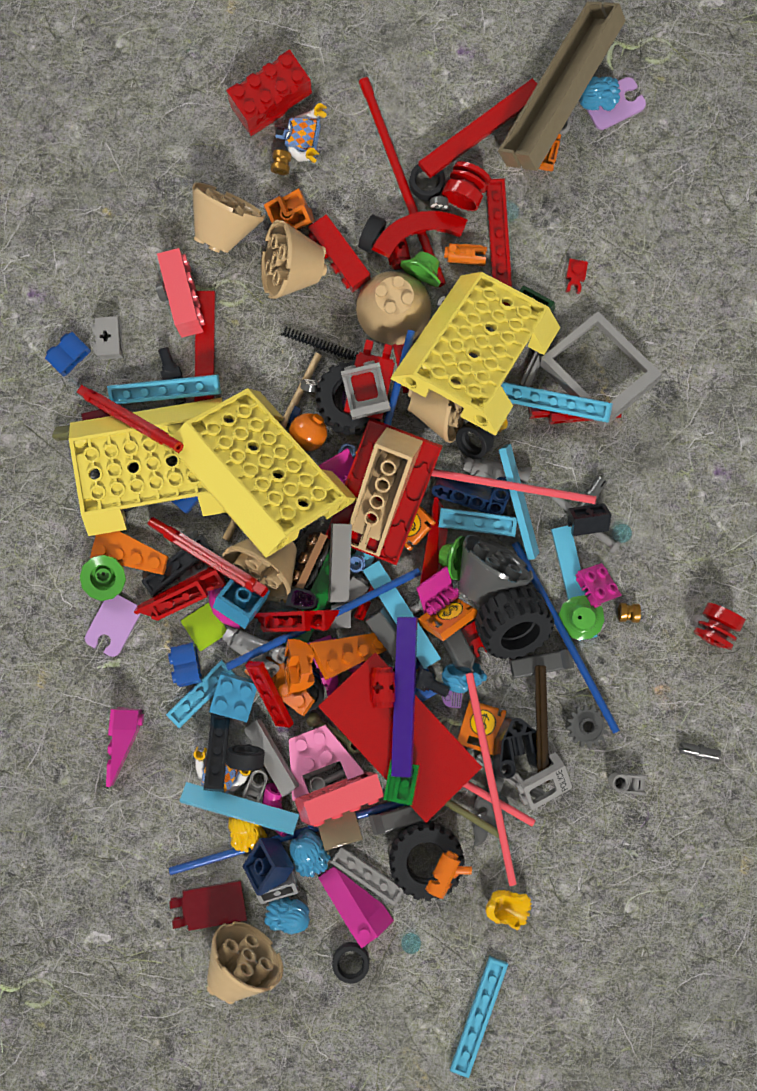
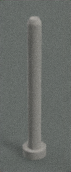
M551 497L567 512L568 508H574L562 498ZM604 532L593 533L610 547L609 551L611 553H614L621 545L618 540L615 542Z

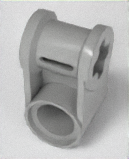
M262 767L252 772L241 798L261 803L264 789L269 780L267 769ZM262 773L265 778L264 781H257L255 774Z
M615 772L608 777V784L618 792L646 795L644 787L647 775ZM621 777L622 784L621 786L616 787L615 781L617 778Z

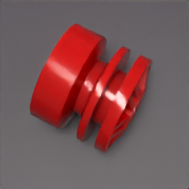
M458 161L450 173L451 179L446 182L442 196L448 198L449 203L460 209L476 211L482 201V193L486 192L491 178L479 166Z
M708 602L702 615L709 619V621H698V625L705 630L695 628L694 633L703 641L715 647L732 650L733 644L726 639L736 641L737 638L730 631L740 632L746 619L727 608Z

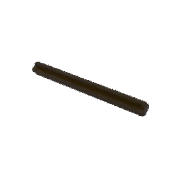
M536 665L534 667L537 773L549 767L546 666Z

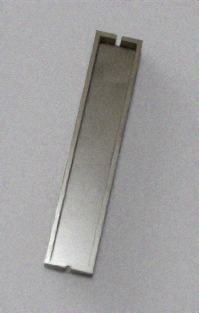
M587 1L498 150L506 166L521 168L522 166L523 169L534 171L539 169L626 21L619 3L605 2L602 5V2Z

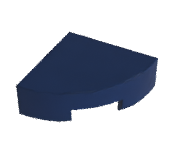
M294 406L287 426L290 427L292 421L302 414L301 408Z

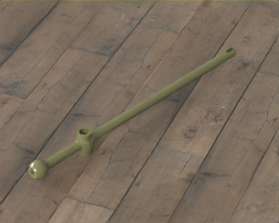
M311 712L306 720L309 727L315 728L316 726L320 727L326 724L334 735L347 745L351 753H361L357 748L351 746L352 743L343 733L322 721L318 713ZM452 800L445 804L451 810L499 839L496 827Z

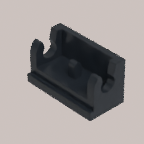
M605 503L568 508V527L572 526V536L609 531L612 514Z

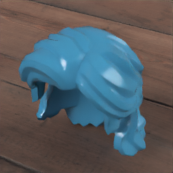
M593 76L579 99L581 106L587 110H599L600 106L606 111L614 109L615 105L619 102V93L621 92L618 89L620 87L618 80L607 76L600 78Z
M473 663L472 669L477 687L483 681H486L487 675L481 669L480 664ZM454 664L447 665L442 672L443 683L451 687L450 691L465 693L468 691L465 675L467 673L457 670Z
M304 829L290 843V854L294 860L295 870L301 876L314 877L315 873L319 875L327 870V862L331 857L325 851L321 838L314 831Z
M289 897L270 901L269 906L266 907L270 912L265 913V924L270 926V930H280L283 933L292 935L304 931L309 925V908L298 899L291 900Z

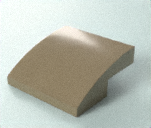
M346 811L342 817L334 820L332 818L326 819L323 825L318 826L325 851L363 840L355 812Z

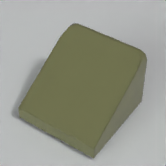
M70 425L56 427L52 438L57 441L69 440Z

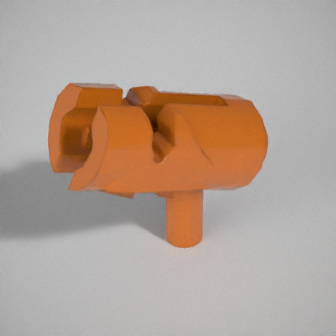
M449 243V247H445L444 258H447V262L485 266L486 257L476 256L475 253L485 255L487 247L473 244Z
M451 851L443 852L433 872L434 878L438 880H430L426 891L443 899L452 886V879L456 878L458 874L472 875V866H459L461 861L458 860L459 856Z

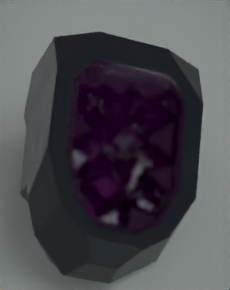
M291 586L286 606L303 611H312L318 607V599L311 591Z

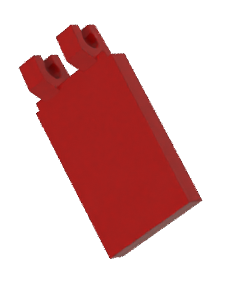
M366 339L364 350L359 352V355L357 354L354 365L357 368L364 366L363 363L368 361L379 362L388 396L395 365L394 359H390L393 345L385 344L382 357L371 354L374 341ZM372 372L351 377L356 401L361 402L378 397L377 386ZM346 399L344 412L351 413L348 399ZM383 413L367 417L382 420Z

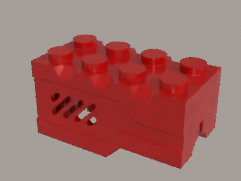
M289 49L278 56L276 61L267 63L259 72L250 74L246 77L245 81L240 84L236 83L228 88L226 92L230 107L249 135L253 136L281 118L290 107L311 95L312 89L311 79Z

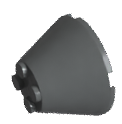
M468 535L463 541L460 589L458 591L462 597L474 601V605L481 609L484 603L489 602V599L497 596L498 593L506 592L512 588L524 587L532 581V571L528 572L525 568L527 564L511 550L491 539L486 542L480 540L481 536Z

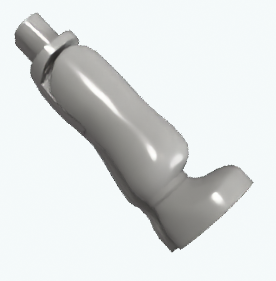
M467 457L463 468L464 471L470 472V475L474 474V476L491 479L506 477L502 463L488 459H472ZM525 467L522 470L518 469L520 481L523 482L521 484H527L532 471L531 467Z
M232 627L226 630L222 638L229 647L241 656L269 642ZM279 645L249 661L263 662L272 678L279 671V665L267 660L266 657L269 656L274 661L282 664L286 659L284 656L285 646Z

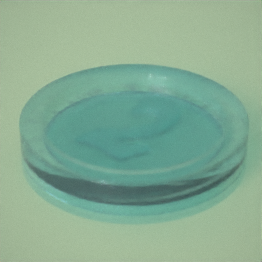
M508 202L507 218L508 221H514L519 215V208L516 204Z
M619 524L614 527L612 536L615 541L618 540L620 543H625L630 540L632 531L628 525Z
M408 933L403 936L401 945L406 953L413 954L420 949L421 941L418 935Z

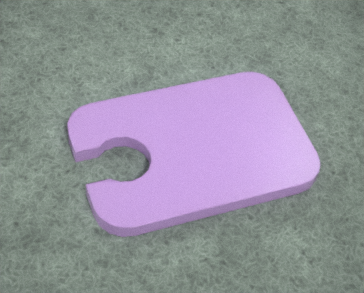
M626 77L618 81L620 85L618 89L621 92L619 93V102L615 105L614 109L606 111L600 106L599 110H587L597 129L604 130L644 110L646 102L642 95L634 101H628L624 96L625 92L633 91L638 87L632 78Z
M120 595L103 601L85 635L86 643L96 648L99 637L104 634L108 635L111 642L103 653L112 657L119 655L140 614L134 613L138 605Z

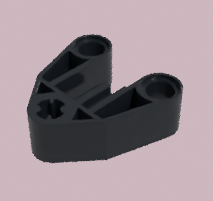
M517 717L506 718L494 739L492 763L494 775L510 779L516 772L514 756H522L526 752L528 764L530 767L537 769L536 730L523 719ZM505 764L506 772L503 774L502 766Z

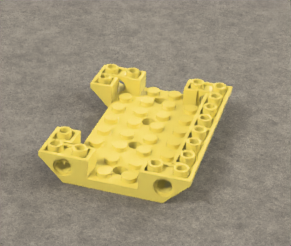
M483 272L461 275L391 379L425 398L430 390L464 407L460 417L496 436L513 408L501 385L527 343V347L545 355L559 332L560 326L548 306ZM503 302L509 303L510 306H505ZM491 327L494 331H488L486 328ZM469 353H474L478 357L473 358L469 355ZM451 380H458L461 384L456 385Z
M247 388L186 421L174 434L173 438L179 440L184 445L180 453L175 452L176 455L267 558L297 539L302 528L323 515L327 519L355 502L357 498L333 471L321 469L282 427L279 422L284 417L260 391ZM224 419H232L234 422L227 423L224 421ZM248 446H256L258 450H250ZM280 473L283 478H275L273 474ZM298 502H306L308 506L302 507L298 504Z
M221 397L133 413L166 431L173 437L186 421L218 405L223 400ZM113 416L70 423L69 444L81 516L88 536L127 530L125 512L121 509L198 497L203 517L227 513L176 453L167 446L155 442ZM170 456L177 457L178 462L175 466H168L167 459ZM133 462L139 465V469L135 473L129 471V465ZM93 469L100 471L98 479H91L90 473Z

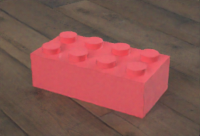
M179 248L158 253L157 257L174 324L181 338L202 333V325H205V321L200 311L201 306L198 296H196V286L191 276L192 271L186 254L182 255Z
M364 771V774L349 780L347 778L297 797L294 800L301 821L317 827L323 825L326 819L332 818L334 820L342 817L346 811H358L361 809V805L366 803L368 805L379 802V798L384 797L377 774Z

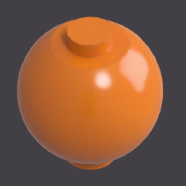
M304 413L292 421L289 434L304 451L310 452L319 449L324 444L327 438V427L324 419L319 414Z

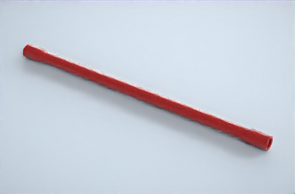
M364 77L358 82L369 106L409 215L417 213L418 209L374 96V90L369 78ZM418 233L417 236L423 252L435 257L427 233ZM438 267L437 276L441 282L439 287H442L446 284L441 268Z

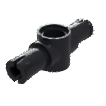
M169 347L159 349L158 352L163 365L161 367L162 371H160L162 380L183 378L179 365L173 362ZM185 398L174 399L176 405L186 403Z
M420 667L416 668L415 688L424 692L431 690L445 698L447 697L451 687L435 680L434 674Z

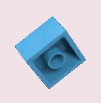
M230 579L216 597L212 608L245 629L265 603L270 590H268L263 598Z
M221 671L209 712L247 722L257 690L253 681Z

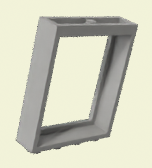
M596 312L594 315L590 314L587 316L582 325L579 327L575 326L566 338L562 337L559 339L554 348L548 349L545 355H541L540 366L569 395L592 399L554 358L593 326L597 325L645 373L610 402L613 403L610 423L656 385L662 374L602 314ZM594 420L602 429L609 424L608 422Z

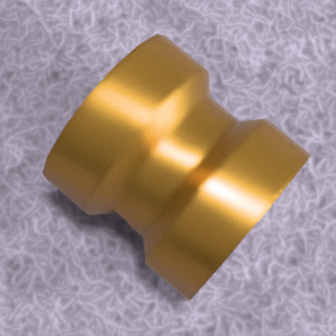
M274 150L272 156L274 162L271 164V172L278 175H288L290 170L288 164L292 157L291 153L285 150Z
M619 603V622H626L627 620H631L632 623L640 622V604L627 605V603Z

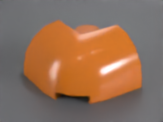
M299 188L284 197L278 196L264 204L272 223L275 220H283L295 229L300 230L314 222L312 210L308 207L304 195Z
M288 639L284 656H288L287 668L284 669L288 693L306 690L315 682L312 670V661L315 654L306 642L298 639Z

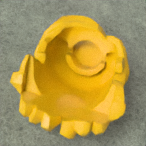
M232 817L228 819V829L231 832V846L236 851L248 852L249 847L253 850L259 838L267 837V834L260 825Z
M497 890L492 893L491 899L487 903L485 910L487 917L496 924H508L513 929L519 930L520 925L527 924V917L530 916L528 911L531 910L532 905L530 902L531 898L527 894Z

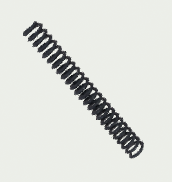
M287 326L283 334L281 333V336H288V339H295L299 343L302 341L303 344H309L313 348L316 347L318 349L320 347V350L323 349L324 352L327 350V353H334L338 357L341 355V358H348V360H356L358 354L357 352L354 357L355 351H353L350 357L351 349L347 354V348L343 354L344 347H342L340 352L341 346L336 351L337 344L332 351L334 344L332 343L329 349L330 342H328L325 348L327 341L322 346L323 339H321L318 346L319 338L315 343L316 337H314L311 343L312 335L307 342L309 334H307L304 340L305 333H303L300 340L302 332L299 333L297 338V330L293 337L295 329H293L290 335L291 327L287 334Z

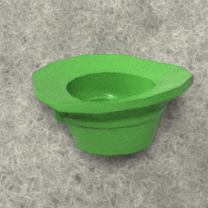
M419 252L414 258L401 261V268L411 276L434 287H439L441 283L437 276L440 261L433 255Z
M464 536L458 537L454 543L442 546L439 553L440 566H447L451 579L460 581L463 541L466 538Z
M100 555L92 557L83 565L80 581L82 589L89 597L105 601L115 598L123 591L126 576L124 567L116 558Z
M585 595L575 596L563 603L559 613V617L569 636L577 640L593 638L601 631L604 623L603 608L601 606L598 608L591 606L587 599L588 596Z

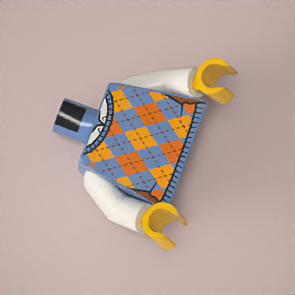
M322 103L316 104L313 110L295 116V118H290L288 128L277 127L276 138L285 140L286 150L298 162L311 161L316 163L317 161L315 155H319L316 149L321 128L319 116L322 118L327 116L322 111L327 107Z
M197 746L194 752L195 767L198 779L202 782L201 786L204 787L207 748L200 752ZM226 764L223 793L228 794L230 791H236L246 782L251 771L235 770Z

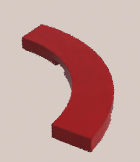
M441 211L412 213L389 225L379 236L372 250L389 258L393 250L410 235L426 232V230H436L437 232L448 233L460 238L468 220L461 216Z

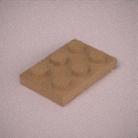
M313 532L312 535L308 536L305 543L307 545L305 552L300 553L297 560L299 565L297 569H294L293 586L304 589L327 539V535Z

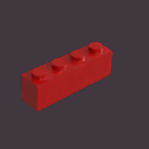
M327 214L308 226V238L325 247L324 259L327 258L330 261V268L335 274L338 273L341 276V282L346 289L349 288L353 293L371 279V274Z

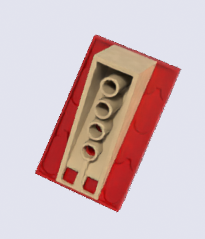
M370 418L345 482V486L354 494L357 500L333 515L326 533L327 538L331 539V523L352 524L351 548L397 565L443 446Z

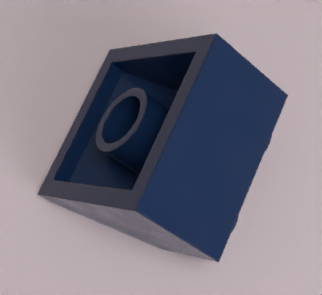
M259 838L242 866L257 896H261L286 882L295 868L279 838Z

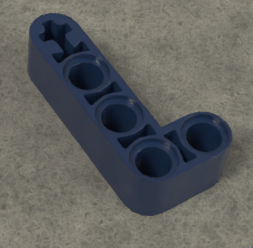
M439 477L435 478L432 487L433 495L440 499L494 515H501L504 512L510 496L509 489L491 488L480 484ZM506 477L497 478V480L507 481Z

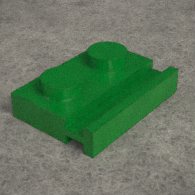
M391 760L383 800L412 806L420 765L413 764L412 777H391Z

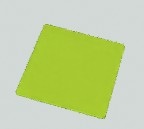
M209 603L181 620L182 625L199 651L204 650L222 638L227 630L224 624L213 614Z

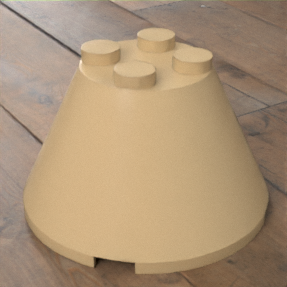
M199 182L193 184L194 240L210 245L209 249L219 253L221 250L228 253L265 218L264 214L261 216L262 211L229 192H226L224 195L216 191L214 186Z
M275 220L266 234L265 241H268L266 251H262L261 259L263 289L265 293H269L270 296L268 297L271 299H277L317 284L327 272V266L324 264L325 247L320 246L285 221Z
M399 271L384 272L371 278L361 289L356 304L357 318L363 331L373 340L389 345H402L405 343L408 330L415 331L413 339L415 340L427 326L431 316V300L426 288L415 277Z
M451 380L456 385L461 384L458 380ZM409 389L408 397H411V401L408 405V412H412L444 441L453 443L456 439V433L465 421L464 418L460 417L464 407L430 390L425 398Z
M249 538L224 551L223 559L253 576L270 590L267 600L280 602L281 599L287 600L291 591L297 548L293 541L267 558Z
M233 922L232 924L220 926L212 939L207 974L208 992L226 1001L228 1004H233L235 1001L273 989L280 982L283 975L282 959L280 954H276L272 948L273 942L263 932L243 922Z

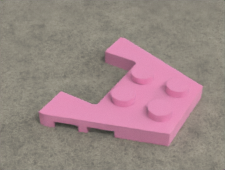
M326 724L289 739L290 770L299 784L292 791L293 801L297 797L310 793L303 775L335 762H341L348 780L364 774V769L359 766Z

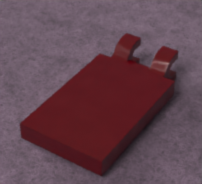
M241 880L186 889L182 891L183 896L173 897L169 900L170 909L182 906L183 916L174 917V920H172L173 929L188 925V931L247 921Z

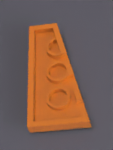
M121 531L95 535L90 558L107 555L116 558L122 566L161 575L165 574L169 558L167 555Z
M374 633L308 644L315 654L314 659L325 680L365 662L375 652L379 655L387 651Z
M267 656V660L279 665V671L271 679L283 702L300 715L305 716L315 702V699L307 689L288 693L284 670L287 668L285 662L279 664Z

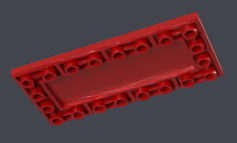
M375 652L318 707L387 781L390 761L392 760L394 707L374 708V703H372L371 673L373 668L389 667ZM415 695L413 764L420 765L411 808L427 823L482 766Z

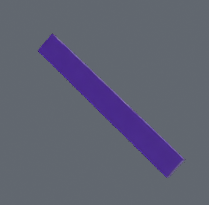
M397 617L396 702H394L391 777H412L417 617Z

